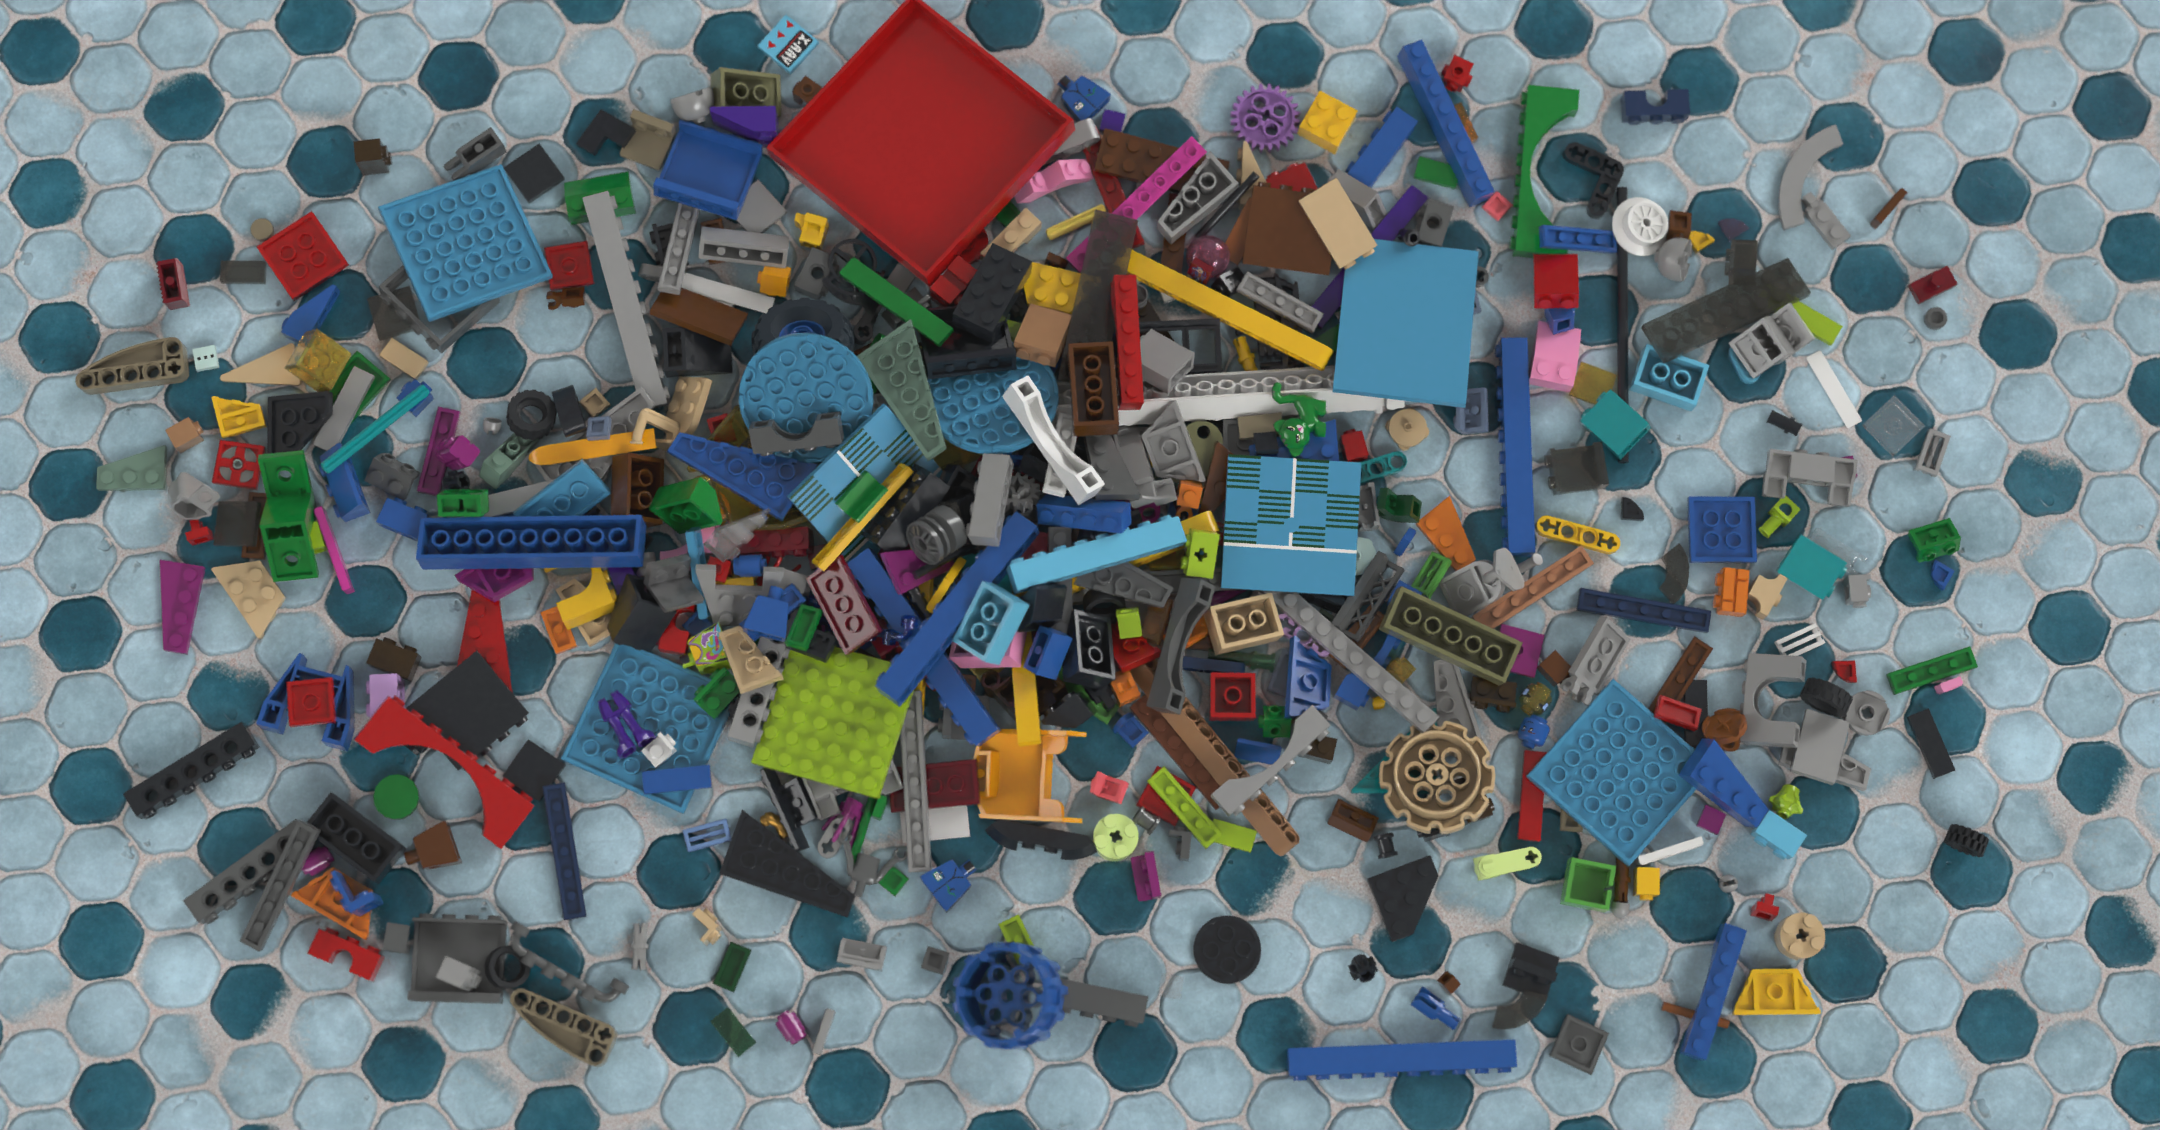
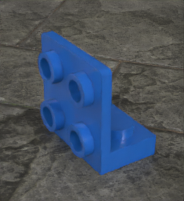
M336 870L331 872L333 877L330 879L331 884L336 892L339 891L342 894L343 898L340 901L346 912L349 911L351 914L353 913L360 917L384 904L381 897L372 891L369 893L368 891H363L354 897L344 875Z

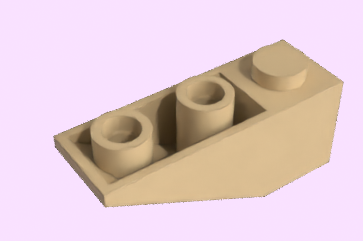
M1243 141L1242 148H1238L1237 161H1241V169H1237L1236 181L1240 182L1241 185L1254 171L1260 178L1253 185L1258 186V182L1266 183L1247 141ZM1253 185L1236 202L1239 203V210H1243L1249 197L1252 198Z

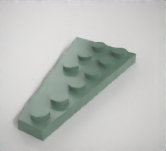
M910 319L857 355V357L927 461H930L947 448L913 322Z

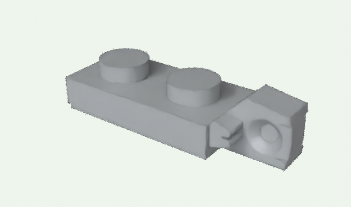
M1811 192L1801 199L1806 206L1804 210L1807 214L1806 218L1832 250L1851 237L1822 199L1817 200Z

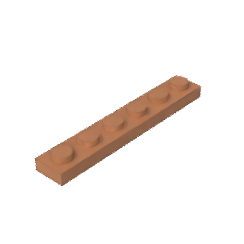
M1581 545L1525 581L1522 589L1511 590L1496 602L1474 614L1471 618L1495 629L1594 563Z

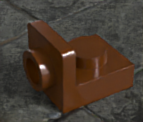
M1670 210L1666 241L1672 238H1685L1689 240L1692 213Z

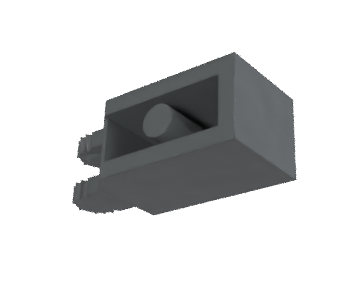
M490 127L460 147L455 152L456 156L444 164V169L449 171L462 163L464 167L453 173L451 177L454 181L468 174L477 173L507 151L502 141Z

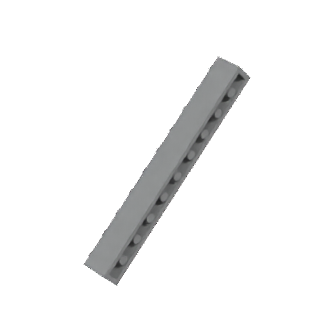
M605 191L582 197L635 390L643 387L655 403L654 409L668 405L667 399L671 398L668 387H663L661 378L665 376L662 365L657 366L655 357L659 356L656 344H651L649 336L653 335L650 322L645 323L643 315L647 314L644 301L639 302L638 293H641L638 280H633L632 272H635L632 259L628 260L626 251H629L627 239H622L620 230L624 228L621 217H616L614 209L618 208L615 196H610L609 192Z

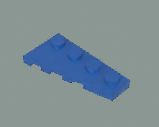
M1336 419L1326 422L1325 437H1315L1313 431L1310 432L1309 443L1303 448L1302 453L1298 457L1291 456L1289 449L1283 444L1280 436L1277 437L1278 454L1258 455L1339 461ZM1254 444L1249 446V456H1256Z

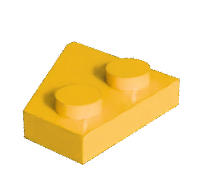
M217 396L211 397L223 439L267 427L260 404L244 403L233 399L227 400Z

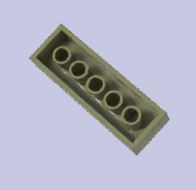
M1403 586L1395 590L1378 629L1496 685H1502L1506 682L1523 643Z

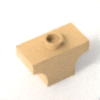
M1779 574L1775 579H1766L1758 575L1753 580L1748 589V600L1755 605L1756 617L1763 620L1768 616L1771 608L1779 604L1782 598L1780 592L1788 579L1787 577Z

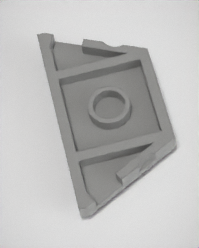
M1175 400L1141 435L1157 477L1204 482L1206 477L1178 403Z

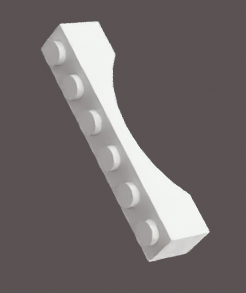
M1026 376L1012 383L1002 397L1077 504L1080 505L1096 496L1105 485L1095 469L1077 457L1060 438L1047 415L1041 393L1030 377Z

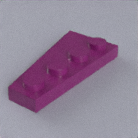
M160 560L163 650L166 652L188 655L206 569L204 566Z

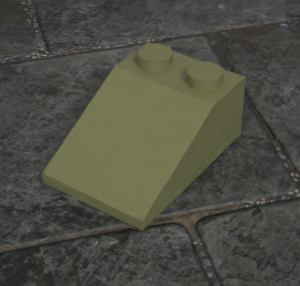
M723 67L710 74V87H712L714 94V107L776 106L777 115L781 117L780 74Z

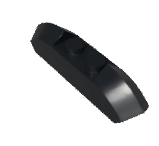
M998 819L985 829V832L995 842L1014 851L1017 850L1018 843L1022 844V848L1035 850V847L1044 848V852L1057 854V851H1062V860L1082 859L1097 852L1093 842L1087 835Z

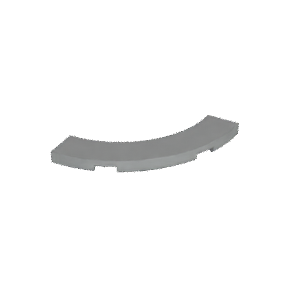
M1836 125L1825 128L1809 138L1799 147L1787 164L1779 186L1778 211L1783 230L1805 223L1801 207L1803 184L1809 170L1818 159L1843 145Z

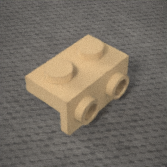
M698 907L692 915L709 929L700 940L706 946L709 943L713 945L721 937L722 934L719 932L722 928L715 923L717 918L707 908L702 911Z

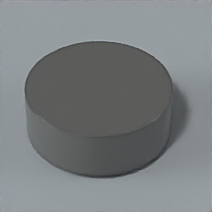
M1939 307L1929 309L1924 315V323L1931 330H1939L1947 322L1946 312Z

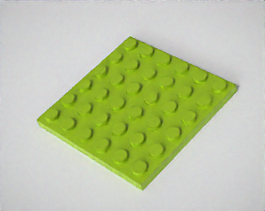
M835 647L827 663L790 650L788 658L785 659L783 664V680L777 682L776 688L778 689L775 693L774 701L771 700L769 706L771 710L768 714L767 722L764 721L761 741L756 745L751 763L879 799L914 690L899 707L882 695L875 686L877 678L882 672H886L889 669L891 662L856 652L845 655L841 648Z

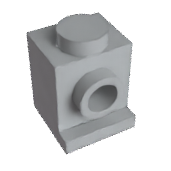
M1871 574L1848 575L1843 579L1846 605H1853V608L1867 607L1866 602L1871 597L1870 585H1867V581L1871 579Z

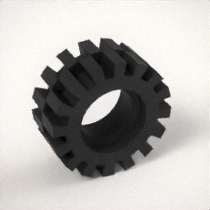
M1958 824L1950 825L1944 839V843L1947 846H1951V848L1964 852L1967 855L1970 854L1973 857H1983L1989 842L1988 837H1985L1984 834H1980L1976 830L1973 831L1971 828H1965L1962 825L1959 826Z

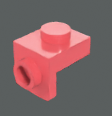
M1097 771L1091 781L1090 792L1098 798L1122 804L1129 783L1106 776L1102 772Z

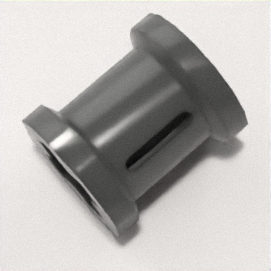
M1143 806L1140 807L1132 819L1134 824H1138L1147 830L1149 835L1153 833L1161 818L1154 817L1145 811Z

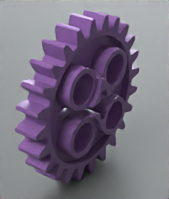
M1259 84L1258 90L1252 85L1250 93L1243 90V97L1237 96L1236 100L1238 103H1233L1232 108L1236 111H1231L1230 117L1234 118L1231 120L1230 125L1236 126L1232 132L1240 133L1237 140L1244 139L1248 144L1250 143L1252 145L1251 151L1259 147L1260 153L1263 152L1264 148H1267L1268 153H1271L1272 147L1279 151L1280 144L1287 147V139L1293 141L1294 136L1292 133L1297 134L1298 128L1295 126L1300 125V120L1296 119L1300 116V112L1294 111L1297 109L1298 104H1291L1293 96L1286 98L1287 90L1280 93L1279 86L1271 90V84H1268L1267 89H1264L1263 85ZM1259 101L1262 102L1265 106L1263 108H1257L1255 107L1254 103ZM1277 109L1282 110L1285 115L1277 116L1274 111ZM1264 116H1268L1266 121L1262 120ZM1254 121L1257 126L1249 127L1246 125V122ZM1274 129L1277 134L1269 135L1266 130Z

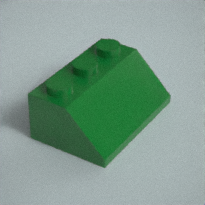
M629 171L564 182L565 201L571 225L589 222L582 197L608 191L610 196H615L618 206L617 209H614L616 217L636 214Z
M701 477L659 487L648 508L678 534H683L692 527L704 529L721 525L723 521L716 490L709 485L707 480Z

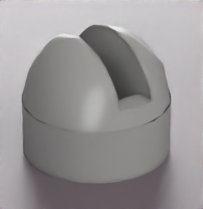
M486 417L484 418L483 429L487 434L489 431H493L492 435H495L500 431L502 421L497 418Z
M1730 874L1722 876L1719 880V888L1725 893L1735 891L1738 886L1736 877ZM1734 881V884L1724 886V882Z
M1611 902V911L1615 917L1624 918L1629 913L1630 903Z

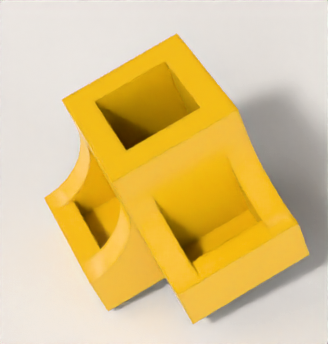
M797 212L794 223L795 227L802 231L799 238L800 246L810 249L814 247L822 251L829 229L828 219L806 212V215Z

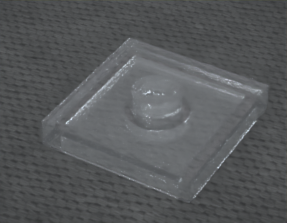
M1895 395L1862 425L1892 456L1897 454L1925 427Z

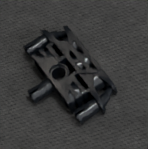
M1274 273V277L1261 278L1281 290L1282 288L1292 290L1290 295L1299 299L1297 281H1294V284L1289 283L1287 280L1280 278L1277 273ZM1254 302L1255 311L1276 321L1279 320L1280 323L1302 333L1301 327ZM1238 330L1235 331V335L1244 334ZM1257 340L1259 361H1263L1265 357L1267 360H1271L1272 357H1274V360L1281 359L1280 362H1260V370L1295 368L1299 365L1301 368L1304 367L1305 363L1297 359L1288 363L1289 355Z

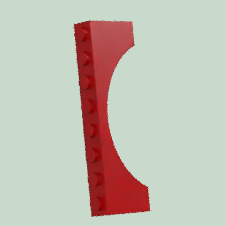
M396 695L393 698L387 696L354 740L372 754L398 745H420L438 750L457 761L468 772L480 794L483 806L482 835L502 849L535 806L531 803L533 798L523 791L520 794L512 789L515 786L505 777L502 780L495 776L497 771L487 764L484 767L476 762L478 757L469 750L466 753L458 748L460 743L449 736L448 739H445L441 736L442 730L431 723L428 726L421 721L424 716L416 710L412 709L409 712L403 707L405 702Z

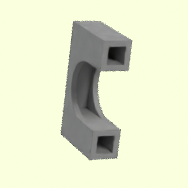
M1749 653L1748 659L1744 663V671L1747 673L1746 681L1742 683V694H1745L1744 703L1740 705V713L1744 714L1747 720V730L1740 738V741L1745 745L1798 748L1800 726L1796 722L1772 721L1763 718L1759 712L1758 699L1762 690L1773 682H1805L1806 660L1802 656Z

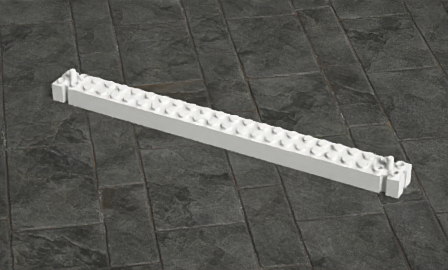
M1326 366L1324 371L1313 367L1189 374L1168 394L1143 380L1144 403L1141 409L1118 410L1119 426L1151 425L1175 400L1178 403L1184 421L1191 422L1237 419V417L1280 412L1282 417L1297 415L1298 412L1293 403L1278 404L1272 398V387L1276 382L1282 385L1280 391L1282 396L1304 394L1314 399L1326 401V414L1361 410L1374 411L1380 414L1383 412V406L1389 410L1404 408L1405 401L1334 393L1332 390L1335 366ZM1069 382L1057 383L1058 408L1052 422L1054 428L1056 427L1059 412L1072 415ZM881 393L873 395V413L882 404L887 405L893 412Z

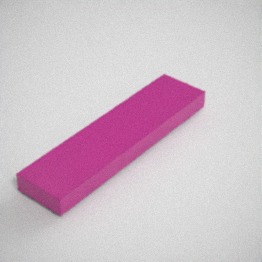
M322 506L314 508V513L341 589L347 595L355 591L327 512Z

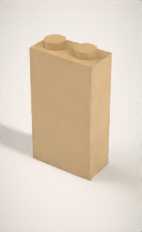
M1337 178L1332 179L1298 200L1339 269L1344 267L1346 270L1356 264V258L1361 255L1363 258H1366L1375 252L1374 247L1378 245Z

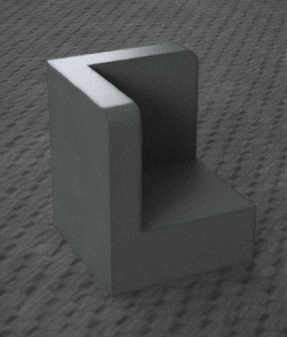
M387 922L382 950L409 954L410 945L407 943L410 926Z

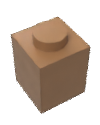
M189 417L165 430L175 449L180 453L204 441L201 435L204 432L198 421L194 422Z

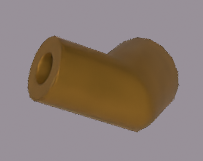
M766 812L765 815L760 817V823L764 827L771 825L776 828L780 839L789 836L786 828L780 822L779 815L773 812Z

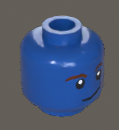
M1536 715L1525 717L1517 732V737L1522 740L1521 745L1529 749H1534L1535 746H1543L1550 732V727L1547 725L1548 721Z

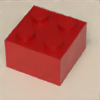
M1211 672L1209 675V721H1254L1256 718L1255 673Z

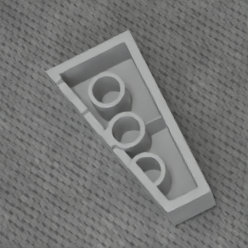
M1211 151L1157 222L1158 231L1170 244L1179 239L1238 189L1239 183Z

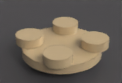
M1412 407L1396 412L1385 425L1392 440L1403 451L1418 445L1429 435L1425 418Z

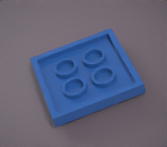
M1689 496L1687 498L1689 563L1757 562L1755 497Z

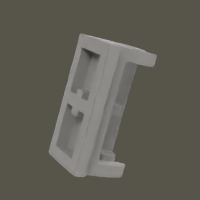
M1374 482L1360 486L1358 532L1378 530L1380 526Z
M842 938L837 962L882 971L887 946Z

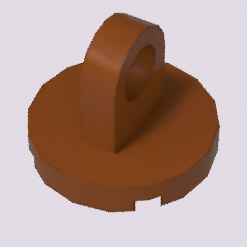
M1725 708L1715 711V715L1711 717L1707 716L1702 723L1704 737L1706 739H1714L1721 749L1725 751H1736L1741 743L1740 738L1747 730V720L1744 714H1741L1737 709Z

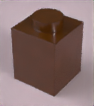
M1556 650L1537 666V670L1553 687L1559 683L1561 685L1563 680L1571 677L1568 672L1571 666Z

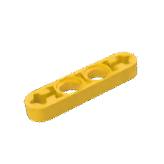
M1545 515L1540 517L1535 524L1536 532L1542 537L1579 547L1582 545L1583 548L1600 553L1613 554L1620 547L1621 541L1614 533ZM1547 521L1550 527L1555 528L1556 523L1560 525L1555 535L1553 534L1555 529L1549 528L1547 531H1543V526H1540V524ZM1565 526L1570 527L1573 530L1572 537H1564L1561 529ZM1586 532L1592 533L1594 535V542L1591 544L1585 543L1582 538L1583 534ZM1599 535L1602 536V538L1600 539L1601 541L1606 542L1609 540V538L1612 539V543L1615 544V546H1612L1611 549H1608V545L1602 542L1599 544V546H1596L1599 540Z

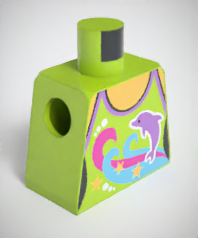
M719 622L687 641L691 652L679 656L684 669L696 664L701 675L713 673L718 668L720 670L723 667L731 669L719 637V632L723 631Z

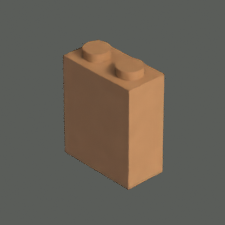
M1030 303L1014 340L1016 357L1056 367L1071 331L1072 315Z

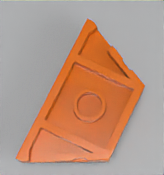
M330 868L323 875L308 882L309 884L291 894L292 897L364 940L368 939L371 911L360 917L353 913L351 914L349 911L346 912L340 901L343 898L342 894L339 891L336 892L331 884L330 879L333 878L331 872L336 870L344 875L354 897L363 891H368L369 893L373 892V890L338 869Z

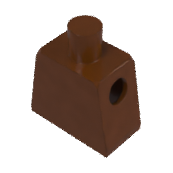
M442 821L413 838L415 849L404 852L408 865L420 861L422 868L425 870L462 863L447 821Z

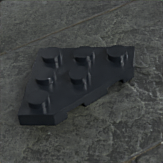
M322 391L268 397L267 454L302 450L333 415V393Z
M1431 855L1367 879L1391 943L1414 934L1438 879V873Z

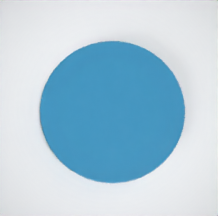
M794 333L770 341L751 358L740 381L739 407L748 430L752 422L774 419L777 425L786 432L794 434L803 433L814 425L817 414L840 411L844 433L843 443L872 415L873 389L865 367L858 357L846 346L823 335ZM819 446L810 451L802 448L795 449L791 453L777 451L773 452V454L788 459H797L805 463L823 462L837 447L827 448L826 446Z
M1016 357L1017 370L928 379L943 437L961 449L980 454H1004L1030 445L1034 441L1002 396L1012 383L1029 376L1041 393L1044 407L1052 423L1058 408V385L1051 368L1048 365Z

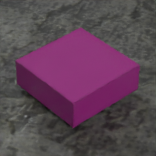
M1705 805L1696 826L1718 835L1727 814Z

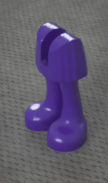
M616 690L611 693L614 704L619 708L618 710L613 712L612 706L607 703L605 698L598 700L597 703L603 721L609 722L619 741L617 755L620 759H624L636 751V746L627 735L619 718H623L639 747L647 746L656 736L654 732L640 727L630 711L631 703L622 693Z

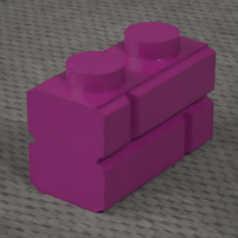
M463 435L457 437L450 436L448 439H442L437 445L438 451L435 457L443 463L446 462V466L452 471L469 467L480 454V449L474 444H470V441Z

